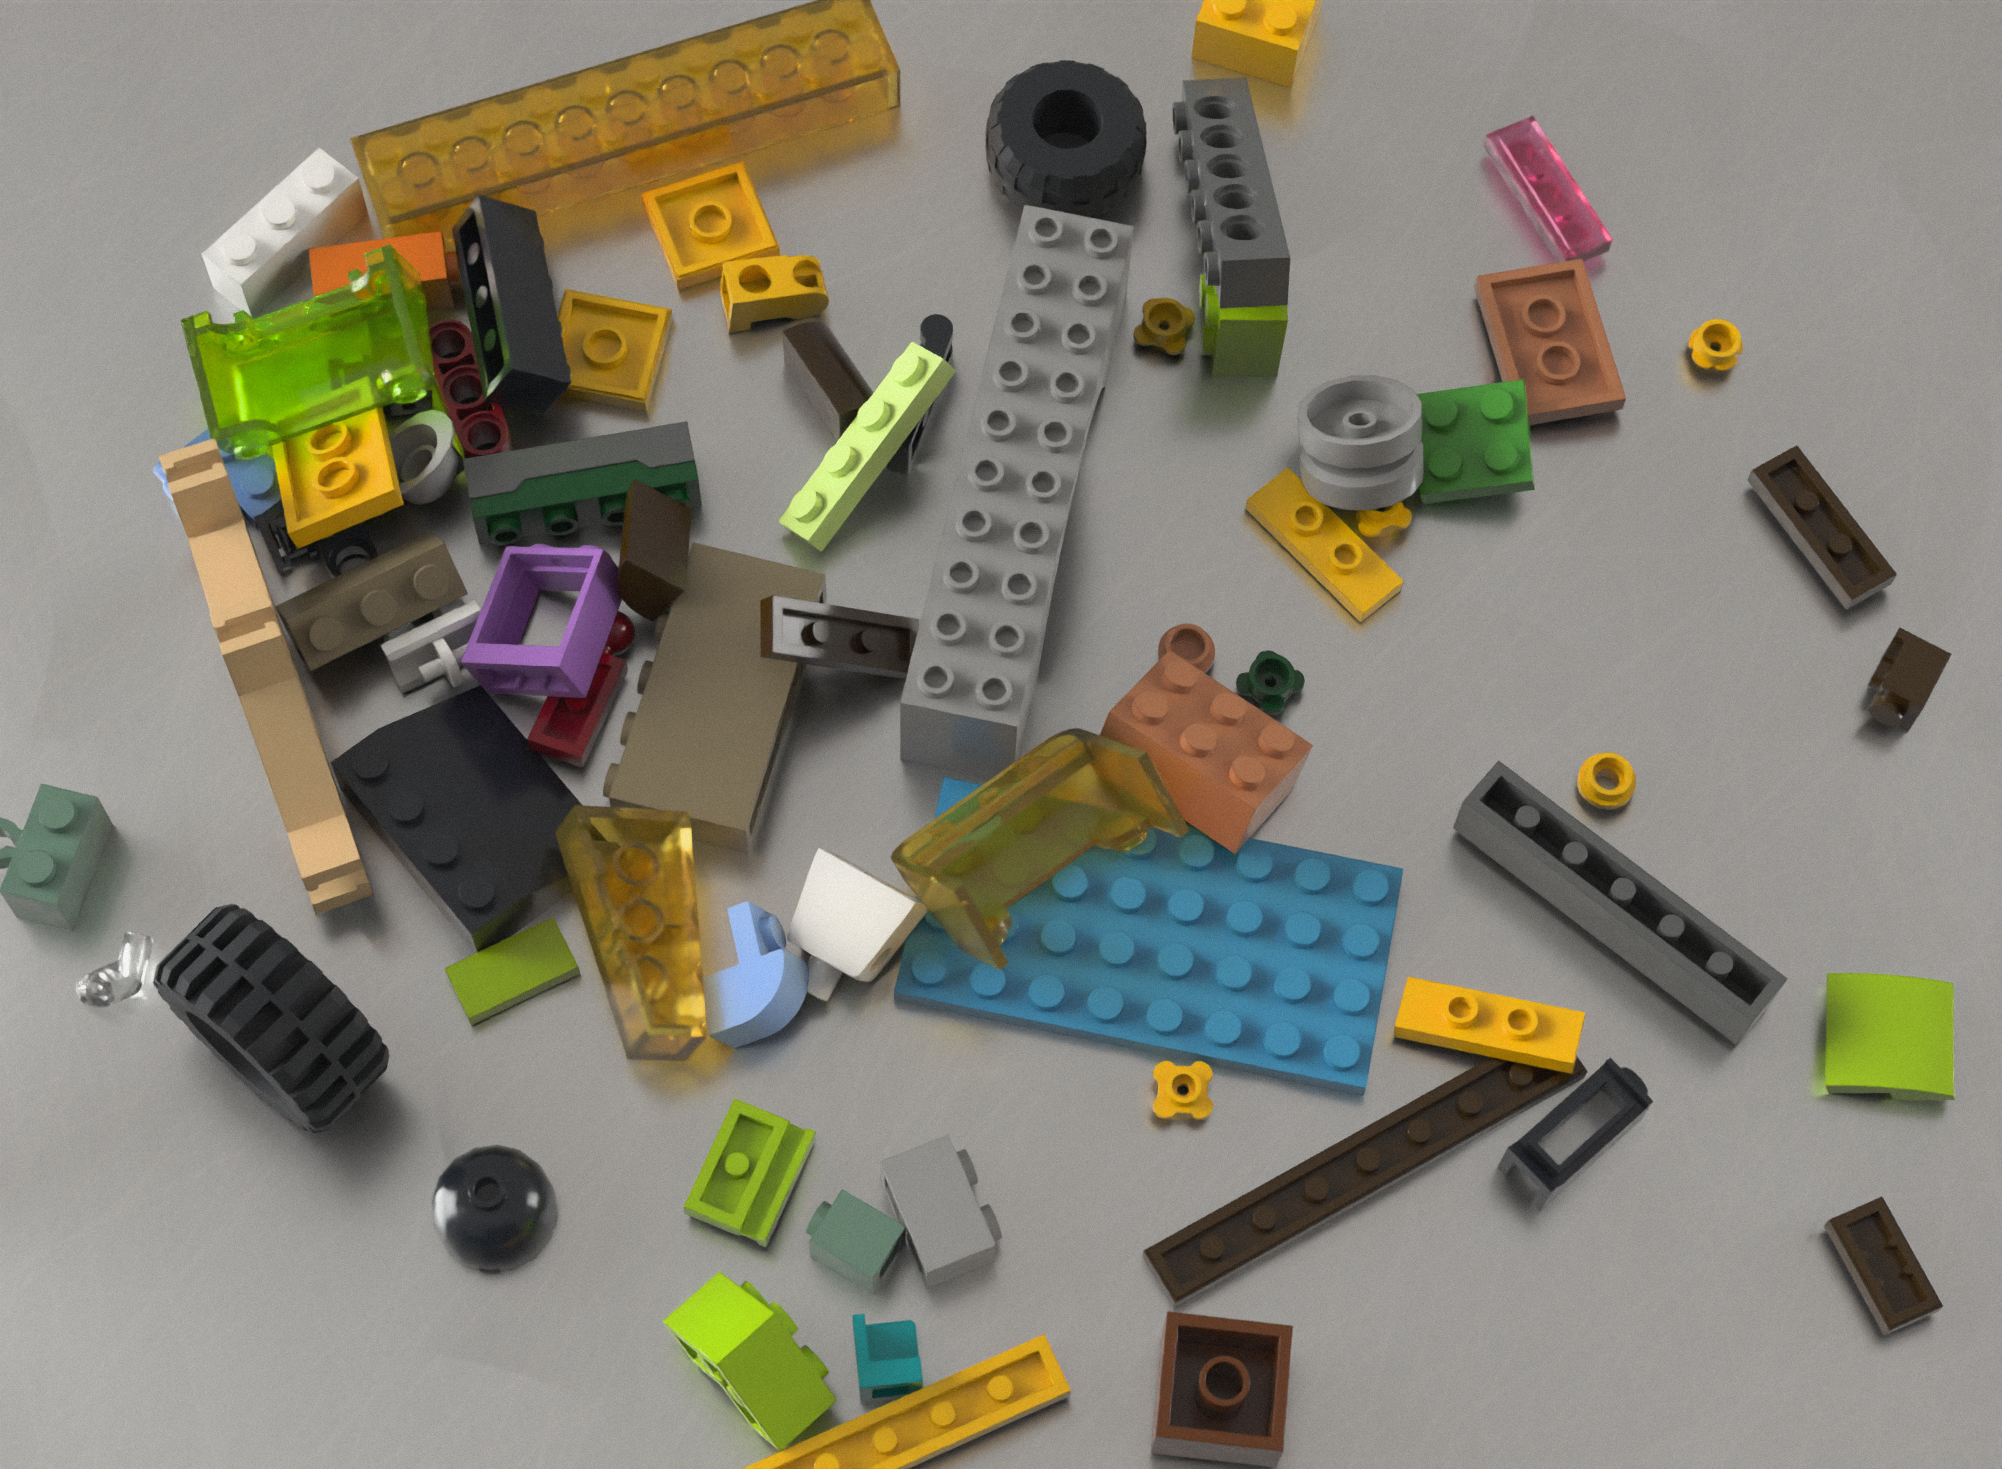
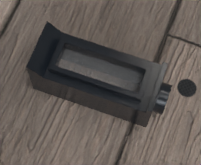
M1611 1058L1607 1059L1596 1072L1521 1139L1510 1145L1502 1157L1498 1168L1506 1176L1518 1166L1539 1188L1531 1203L1541 1211L1642 1120L1653 1103V1100L1647 1095L1646 1085L1634 1071L1627 1067L1620 1068Z

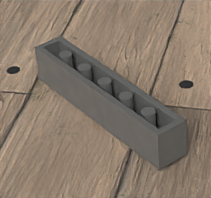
M1499 760L1462 802L1453 826L1454 830L1734 1044L1738 1045L1787 981V977Z

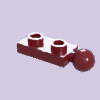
M620 611L617 612L586 698L547 696L527 738L530 750L582 768L584 767L628 673L627 660L615 657V655L627 651L635 638L633 622L626 614Z

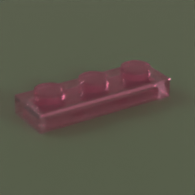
M1534 116L1486 135L1483 147L1556 262L1581 258L1584 262L1609 251L1613 241L1612 237Z

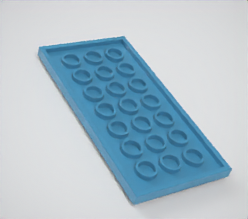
M944 777L916 894V899L930 907L906 938L894 989V1000L1195 1062L1202 1061L1209 1065L1363 1096L1367 1086L1403 868L1249 838L1237 853L1234 854L1196 827Z

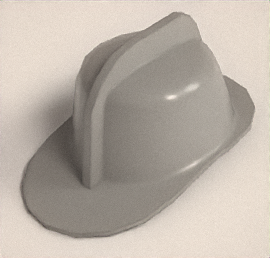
M429 410L418 413L405 421L397 429L388 433L403 501L418 505L433 502L451 487L456 476L464 470L463 457L452 444L455 435L453 421L442 411Z

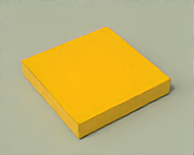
M744 162L641 193L643 206L678 290L722 277L723 262L780 256L779 244Z
M565 289L557 316L562 326L561 336L567 364L571 369V383L566 392L561 396L647 412L673 321L672 309Z

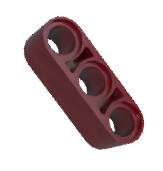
M450 319L431 325L423 338L424 351L430 375L444 412L453 421L454 438L463 459L513 451L508 424L501 406L484 401L471 331L460 321ZM448 353H461L454 358H442ZM465 398H479L477 401L470 404L459 403ZM491 442L497 444L489 450L476 449L484 443Z

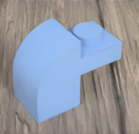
M750 901L727 909L739 964L697 980L708 1035L734 1049L768 1037L785 1027L800 1009L807 993L809 979L808 963L784 949L786 947V936L779 919Z

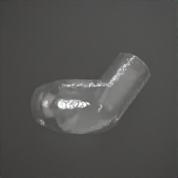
M126 932L123 936L118 960L91 973L84 974L78 980L76 992L79 1000L85 1005L103 1008L137 994L144 982L154 939L143 933Z

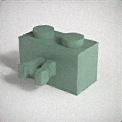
M41 783L23 830L19 829L12 821L0 817V837L10 838L16 848L5 846L0 849V869L8 868L0 887V893L16 917L73 931L113 825L98 797Z

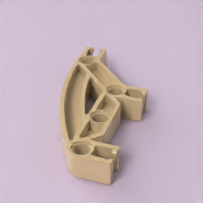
M215 438L160 455L159 459L168 480L167 484L188 537V543L211 612L209 613L210 619L220 642L218 644L240 699L314 911L318 915L372 896L374 894L331 767Z

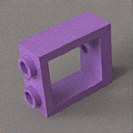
M534 544L531 547L506 546L461 660L462 665L487 693L586 698L622 601L617 587L618 566L614 563L610 554L604 549L592 545H583L580 548H555L545 544ZM540 590L580 592L560 646L519 645Z

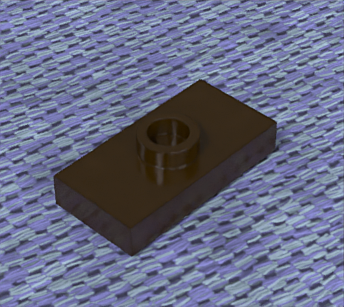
M1879 1197L1829 1219L1824 1225L1884 1336L1930 1316L1944 1307L1883 1197Z

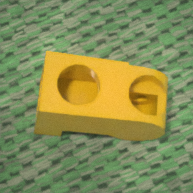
M780 255L723 262L720 296L729 333L750 330L751 322L783 317L793 319L813 317L825 310L829 304L821 264L816 257L810 255Z

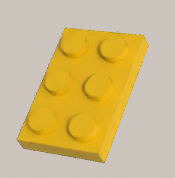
M371 380L268 422L287 532L298 549L404 505L380 394Z

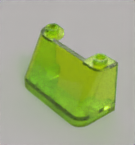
M389 244L364 253L368 268L366 274H363L359 269L347 272L350 284L255 319L242 310L233 314L235 323H213L211 314L208 311L181 319L211 439L215 438L218 448L226 453L235 454L237 459H253L266 454L269 451V446L393 402L405 404L423 398L427 394L426 390L435 382L426 295L419 272Z

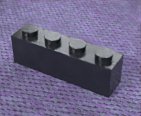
M478 194L453 226L452 233L484 401L544 415L557 398L566 392L571 383V369L566 360L561 336L562 326L557 316L553 297V282L548 273L544 253V239L540 234L537 214L535 210Z

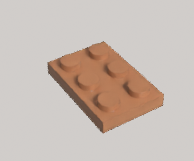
M1582 258L1477 276L1474 289L1502 382L1524 379L1527 390L1529 425L1623 409L1626 401L1625 392Z

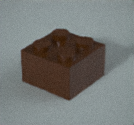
M1167 1311L1161 1336L1151 1453L1276 1468L1284 1450L1293 1326Z

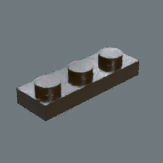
M1797 445L1751 471L1747 481L1846 610L1893 583L1897 573Z
M775 595L760 600V657L906 679L919 629V619Z

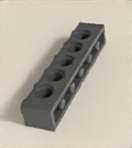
M1247 78L1182 80V102H1173L1172 107L1173 131L1175 135L1179 134L1180 163H1185L1186 192L1191 193L1193 224L1198 223L1199 254H1205L1204 275L1206 286H1215L1220 309L1288 305L1290 254Z

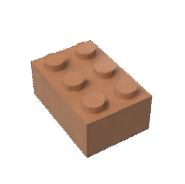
M1169 650L1109 711L1091 757L1236 854L1293 790L1313 745Z

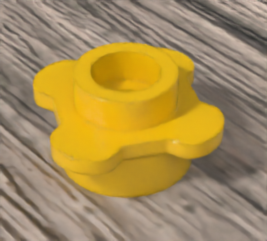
M1171 298L1147 300L1142 308L1144 314L1142 323L1134 328V340L1141 346L1152 344L1164 348L1171 355L1183 352L1186 347L1185 333L1195 322L1192 310ZM1166 324L1169 325V328L1162 330L1159 325Z
M1400 501L1385 507L1383 512L1376 509L1356 510L1355 519L1359 531L1364 536L1371 538L1385 537L1396 529L1402 530L1407 528L1411 523L1412 513Z
M1167 1060L1158 1063L1153 1071V1078L1158 1083V1095L1153 1103L1154 1112L1160 1118L1166 1120L1171 1118L1186 1120L1192 1117L1196 1120H1203L1207 1118L1213 1110V1102L1208 1098V1083L1213 1077L1210 1066L1202 1061H1196L1191 1066H1175L1171 1061ZM1184 1085L1188 1088L1189 1092L1186 1095H1181L1178 1093L1177 1088Z

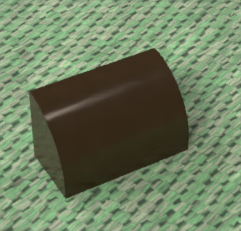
M808 322L782 331L785 366L837 442L855 419L861 406L869 400L874 392L827 325L820 322Z
M635 479L631 483L626 495L617 587L621 598L630 609L653 622L685 591L692 509Z

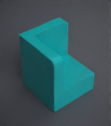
M865 1314L852 1315L860 1403L897 1399L922 1389L923 1379L920 1356L918 1355L915 1323L911 1320L866 1325Z

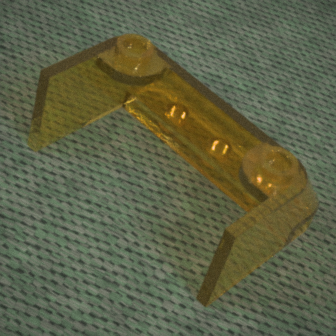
M1072 728L1061 731L1046 739L1015 761V763L1008 766L904 840L893 851L891 860L902 879L962 951L1000 970L1009 963L1000 945L1006 940V932L1012 925L1013 921L1007 909L1094 845L1103 849L1115 848L1116 851L1123 852L1142 843L1147 837V831L1152 827L1180 838L1190 830L1146 751L1080 728Z

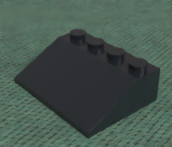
M481 685L378 728L330 762L343 794L474 953L513 936L622 855L619 847L541 755L529 749L527 739Z

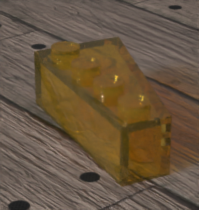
M574 805L556 830L555 835L627 1060L686 1061L708 1037L690 811Z

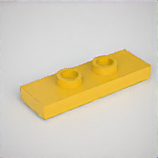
M1288 467L1247 499L1245 509L1360 623L1401 591L1404 581L1327 505L1310 496L1301 480Z
M1408 976L1395 1023L1394 1037L1573 1074L1585 1022V1012Z

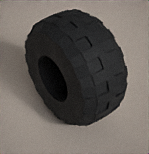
M1074 60L1041 63L1031 66L1020 74H1016L1006 82V85L999 94H996L990 107L989 118H987L986 159L988 169L995 180V185L1003 195H1006L1014 202L1015 206L1022 210L1024 205L1085 217L1103 214L1111 210L1130 194L1142 171L1146 154V122L1143 116V108L1138 98L1134 96L1128 85L1118 76L1116 77L1105 71L1104 68L1096 65L1079 63ZM1068 132L1079 135L1090 143L1079 148L1063 149L1048 144L1042 138L1054 133Z

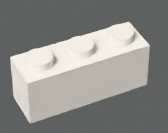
M318 148L202 253L213 288L247 316L254 319L310 267V248L336 244L368 214L359 178L321 148Z

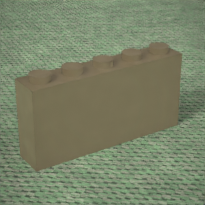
M693 542L687 562L685 591L673 602L670 612L664 610L659 615L654 633V643L659 644L654 661L646 660L639 675L637 693L641 694L642 698L637 713L629 711L625 717L620 737V744L625 746L620 764L611 763L605 777L603 796L609 798L613 820L744 853L749 852L807 665L760 657V600L775 595L826 604V574Z

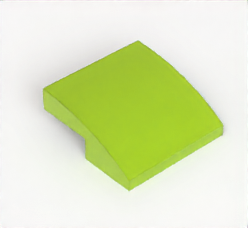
M1827 973L1825 1086L1828 1093H1890L1893 1101L1955 1100L1954 984L1934 979L1901 975Z

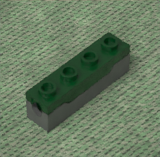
M687 421L463 459L472 517L479 544L507 545L515 543L526 536L543 533L565 535L574 532L578 527L602 523L611 526L623 525L626 495L631 483L635 479L689 508L702 506L698 473Z

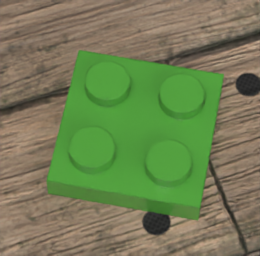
M1524 379L1417 394L1422 402L1423 420L1421 442L1424 453L1423 482L1420 484V496L1423 504L1535 490L1527 390Z

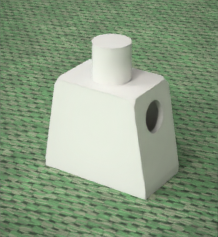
M819 848L814 856L787 934L788 941L812 954L808 961L809 979L807 992L819 999L828 1001L842 973L860 981L871 982L874 980L924 917L930 906L840 855Z

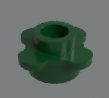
M1267 650L1257 655L1250 666L1249 672L1238 675L1236 689L1241 695L1251 696L1259 702L1264 713L1277 715L1284 710V702L1292 693L1302 691L1305 679L1299 670H1294L1288 659L1274 651ZM1273 679L1276 684L1269 687L1265 684V680Z

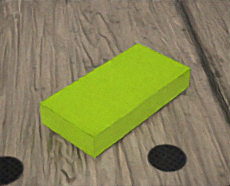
M554 917L444 968L471 1025L580 974L579 966Z

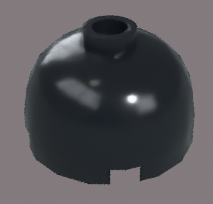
M502 1145L473 1148L455 1158L439 1177L432 1199L434 1227L448 1254L467 1268L480 1271L479 1268L486 1270L499 1269L500 1272L515 1270L537 1257L550 1241L555 1227L554 1220L557 1205L554 1188L543 1168L518 1149Z

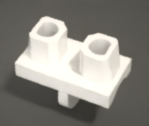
M459 598L433 611L434 619L415 628L412 622L383 635L385 643L380 646L402 694L443 674L446 675L454 688L465 683L459 667L462 666L461 660L481 612L475 600L465 604Z

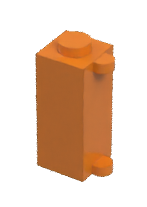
M442 230L325 247H312L309 249L313 294L322 324L373 318L378 310L390 305L404 306L413 312L454 307L451 285L461 284V276L456 251L446 252Z

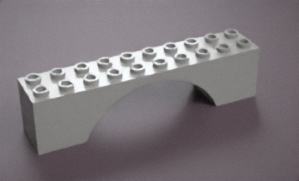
M1024 205L900 701V760L1014 783L1037 684L1051 598L1078 471L1096 403L1102 388L1105 389L1127 296L1134 226Z

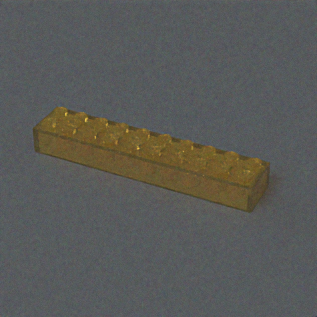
M816 0L350 138L359 176L381 238H393L442 230L445 244L454 242L453 226L478 194L535 210L538 217L901 107L900 68L870 0Z

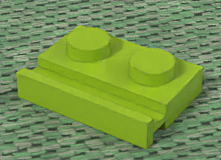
M734 1098L683 1206L684 1213L739 1237L743 1235L757 1241L759 1245L767 1247L816 1139L815 1131L806 1128V1130L790 1124V1121Z

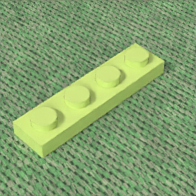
M911 342L905 352L894 362L890 372L869 400L861 406L857 416L837 443L826 453L824 460L802 490L793 497L790 506L778 522L792 534L822 552L955 374L956 370L943 358Z

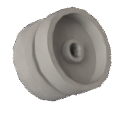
M1376 375L1347 376L1327 381L1310 390L1299 403L1298 434L1302 445L1300 455L1301 482L1308 494L1324 505L1344 510H1374L1394 505L1411 496L1423 482L1424 453L1421 442L1423 428L1422 402L1415 391L1398 380Z

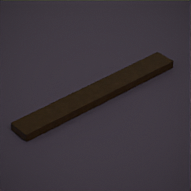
M1578 1056L1573 1074L1490 1057L1143 1251V1258L1173 1308H1176L1582 1080L1588 1071Z

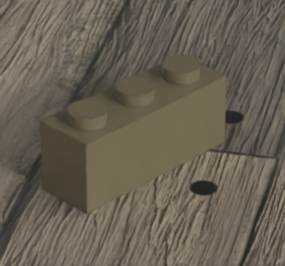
M430 531L275 606L299 657L312 671L467 595L468 592L445 543Z

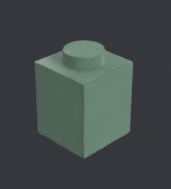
M843 1189L832 1205L826 1201L821 1203L806 1229V1233L812 1236L809 1240L811 1258L873 1295L906 1243V1226Z

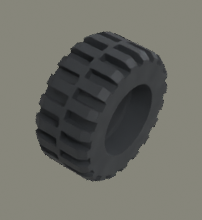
M235 904L214 908L156 966L153 979L154 987L158 989L159 995L169 1004L174 1014L246 1086L254 1090L267 1104L277 1109L282 1116L291 1122H295L299 1128L315 1134L329 1130L387 1070L390 1056L388 1047L382 1042V1037L377 1030L368 1023V1019L348 1000V997L337 985L333 984L323 974L322 970L302 955L298 948L286 938L276 933L266 922L257 919L245 908L240 909Z

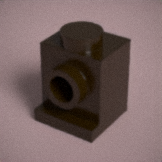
M1899 627L1867 685L1877 691L1867 709L1872 717L1883 724L1899 726L1909 731L1926 705L1952 654Z

